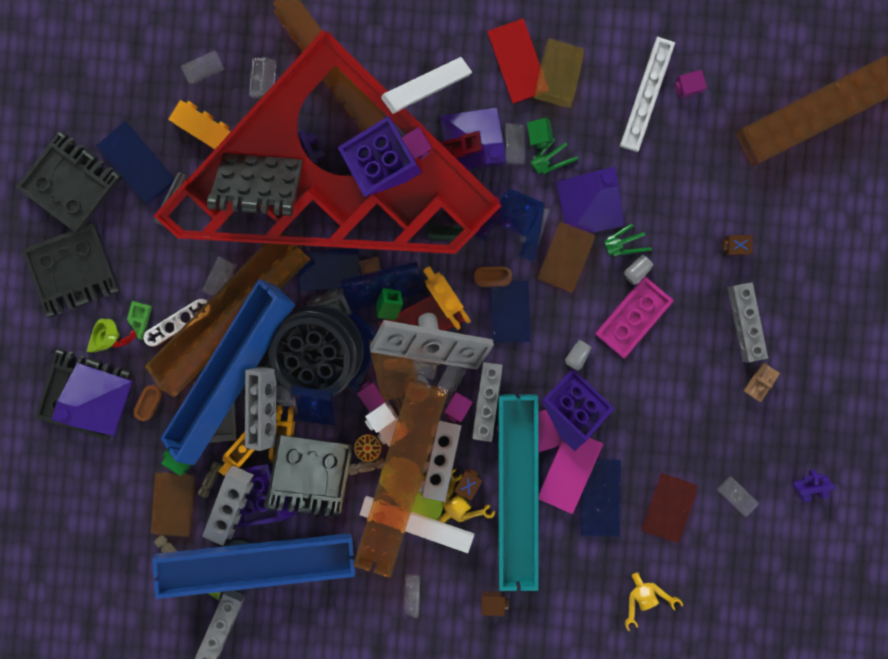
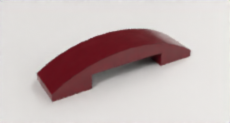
M480 131L460 135L461 137L440 142L456 159L483 151Z

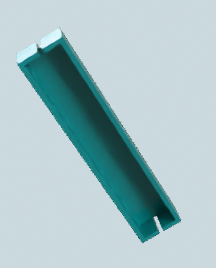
M515 394L498 395L499 591H517L516 582L518 581L521 591H538L537 394H519V398Z

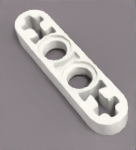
M198 299L147 330L144 334L145 343L149 346H158L207 316L211 311L210 302L205 299ZM199 303L206 304V307L204 308L205 312L198 311L194 314V312L190 310V308H192L193 310L198 309L200 307ZM184 312H188L191 316L188 323H184L181 320V315ZM168 322L174 324V331L172 333H168L165 330V325ZM161 332L163 334L155 338L156 342L150 341L151 333L158 334Z

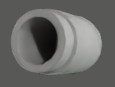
M642 255L624 271V275L631 284H638L651 270L653 263L646 256Z
M579 340L566 357L565 363L577 371L580 370L588 358L592 347Z

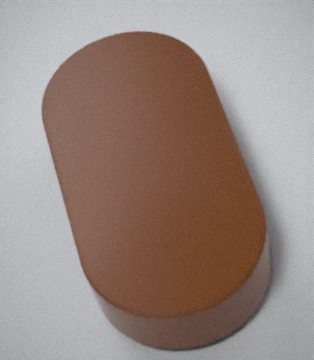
M504 266L480 267L474 272V281L481 287L507 286L512 281V272Z
M149 385L143 389L134 408V416L139 421H147L154 416L163 396L162 389L159 386Z

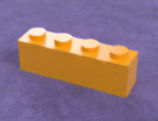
M180 100L168 120L208 146L216 149L230 133V127L221 121L219 124L213 121L214 117L206 111L200 113L197 111L198 107L192 102L187 101L185 103Z

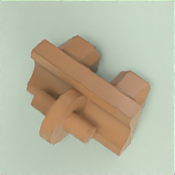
M762 362L744 389V392L761 402L769 389L772 388L780 373Z

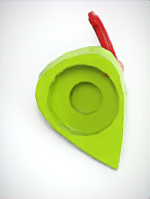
M99 319L93 328L87 352L92 353L106 350L110 347L125 346L135 339L136 332L130 331L129 336L118 341L116 339L120 338V333L117 331L115 322L112 319Z

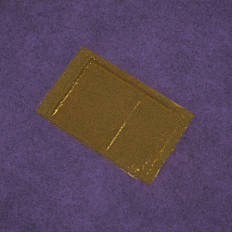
M550 38L547 39L534 95L535 99L571 108L584 56V48Z

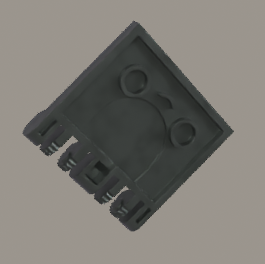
M60 131L17 184L16 188L71 230L79 233L112 189L121 182L123 176L114 171L113 168L108 167L98 177L96 174L101 171L105 163L102 160H98V157L89 150H84L81 144L77 145L68 155L66 152L71 150L75 140L69 138V135L63 131Z
M223 153L211 194H209L207 200V208L217 210L219 206L220 210L225 211L228 202H232V210L235 212L239 211L240 204L242 203V212L258 213L261 204V213L267 214L269 205H274L275 215H280L282 208L284 216H292L303 169V159Z
M94 223L84 226L79 233L71 231L22 249L44 313L48 318L56 316L57 313H63L64 309L59 300L61 297L64 298L69 310L74 309L75 305L80 307L91 303V298L94 301L99 300V294L94 285H100L105 297L110 296V292L112 294L121 292L97 226Z
M58 348L54 354L35 418L106 441L110 440L111 435L51 420L57 401L74 368L70 367L74 353L70 351L67 353L66 350ZM79 355L76 364L80 363L107 373L110 370V364L104 363L102 366L101 361L87 358L85 361V356ZM116 367L113 375L130 380L132 371L123 369L121 372V368Z
M278 435L269 489L264 503L265 509L274 510L276 508V510H282L285 496H289L287 511L293 512L295 507V512L309 514L312 510L313 514H318L321 500H325L323 514L339 517L342 510L353 445Z

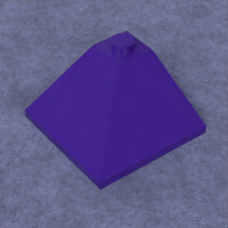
M497 108L440 116L444 141L461 137L460 135L480 131L483 151L457 159L465 168L472 170L505 165V151Z
M390 116L338 147L364 197L406 183L422 173Z
M615 167L556 182L567 238L624 226L620 189Z
M77 363L57 401L51 420L115 436L133 381Z
M574 369L542 400L560 438L574 451L588 440L615 409Z
M270 463L242 468V470L254 475L251 481L254 485L251 492L245 496L248 500L244 509H240L239 514H241V518L237 524L238 528L283 521L296 515L295 508L293 512L287 511L289 496H285L282 510H276V508L274 510L265 509L264 503L272 472V465Z

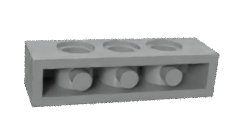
M753 282L727 287L742 362L768 359Z
M483 362L472 439L492 442L502 364Z
M260 366L245 370V448L262 451L276 446V375L274 374V369Z
M437 420V424L433 423L431 435H434L432 443L429 442L427 454H430L429 461H425L423 473H426L424 481L421 480L419 492H422V497L445 502L461 425ZM441 436L448 438V444L444 447H441L438 443ZM437 455L444 457V463L440 466L434 463ZM433 474L440 476L438 484H431L430 477Z
M235 466L230 468L225 475L202 537L224 546L227 540L232 539L236 531L233 529L234 524L237 525L241 518V514H239L240 509H244L248 500L245 496L251 492L254 485L251 482L253 474Z
M234 590L226 591L223 594L195 659L219 658L246 597L245 595Z

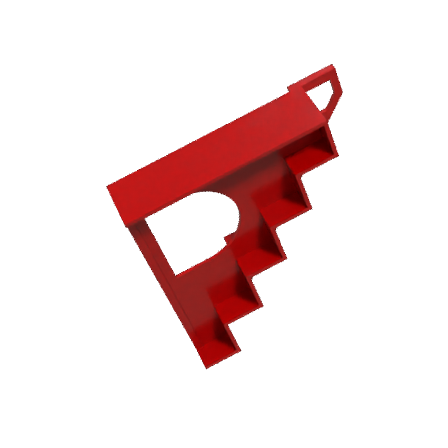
M322 30L189 179L185 180L156 212L154 217L180 239L456 254L501 207L500 199L497 196L495 197L406 108L392 114L381 99L382 95L388 92V90L333 37L331 32ZM334 66H337L387 117L390 116L392 121L405 135L420 126L432 146L429 150V155L421 160L419 157L415 158L422 171L421 174L406 183L364 197L353 175L342 176L329 173L310 160L303 150L298 136L299 112L307 96ZM223 153L303 159V169L292 216H284L282 208L280 215H275L274 205H269L267 214L277 223L266 235L216 232L234 212L232 210V202H228L225 211L220 210L219 206L217 210L207 208V200L209 194H211ZM187 195L212 218L211 222L202 231L183 230L169 217ZM312 200L341 226L330 238L280 235ZM376 204L383 208L404 229L393 242L343 239ZM441 207L464 228L449 245L407 243Z

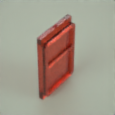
M661 473L641 530L678 543L691 511L698 485Z

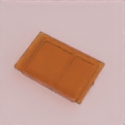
M559 222L537 279L573 292L596 235L570 226V224Z
M371 352L383 401L421 392L413 359Z
M166 472L155 473L151 534L190 536L195 483L194 475L183 474L179 476L178 474Z

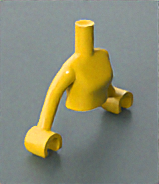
M457 468L452 469L446 500L442 502L446 512L437 521L445 523L452 518L458 522H463L480 515L492 518L495 511L491 514L486 513L490 505H486L484 509L465 514V512L472 508L470 503L458 493L450 499L456 482L462 476L460 474L458 477H454L452 473Z
M638 572L631 575L636 588L629 595V618L625 621L628 631H630L628 627L630 623H634L636 628L638 627L634 620L635 600L638 602L641 611L648 610L659 604L655 596L656 592L670 603L673 610H675V602H679L681 607H683V603L678 597L669 596L654 583H643Z

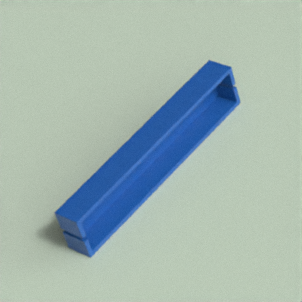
M261 279L257 281L162 435V442L167 449H170L169 452L176 462L196 464L245 386V370L257 367L279 331L282 322L288 317L295 306L277 285Z
M351 533L158 553L152 559L153 577H156L154 580L155 599L355 577Z

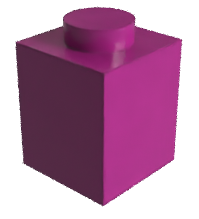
M702 70L680 75L675 80V92L679 94L680 99L702 93L707 89Z
M420 126L402 137L414 159L419 157L421 160L430 154L429 150L432 146Z
M368 381L359 387L361 391L357 394L369 412H372L387 401L375 382L370 384Z
M456 391L444 411L447 414L446 418L455 423L457 420L462 422L473 401Z

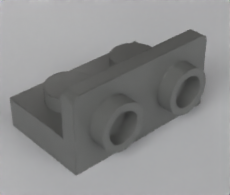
M342 287L338 289L332 288L326 294L313 296L307 301V306L316 304L327 305L339 309L346 315L352 314Z

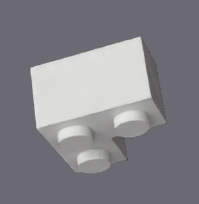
M388 401L365 416L367 418L365 423L371 431L375 430L376 433L379 432L378 438L383 444L387 443L388 446H391L409 432Z

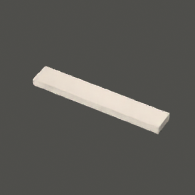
M660 37L656 38L619 147L639 152L675 42Z
M462 57L384 93L381 99L392 114L468 77L472 71Z
M369 496L365 497L360 515L465 553L469 552L474 533Z

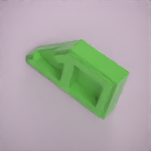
M132 301L127 320L136 332L137 338L143 340L152 306Z

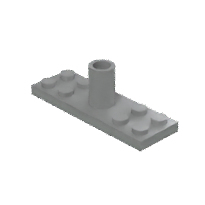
M425 313L418 318L419 326L384 320L370 345V352L478 370L494 344L492 339L439 330L436 315Z

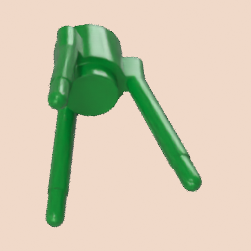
M565 142L547 156L543 155V153L548 148L541 149L538 154L532 157L533 160L530 163L538 174L541 172L546 174L551 170L577 161L579 157H574L548 167L550 165L549 159L567 146Z
M633 224L607 237L608 240L604 241L608 255L613 254L614 257L623 254L651 251L652 248L620 250L623 249L622 244L645 236V233L642 232L623 240L617 238L634 226Z

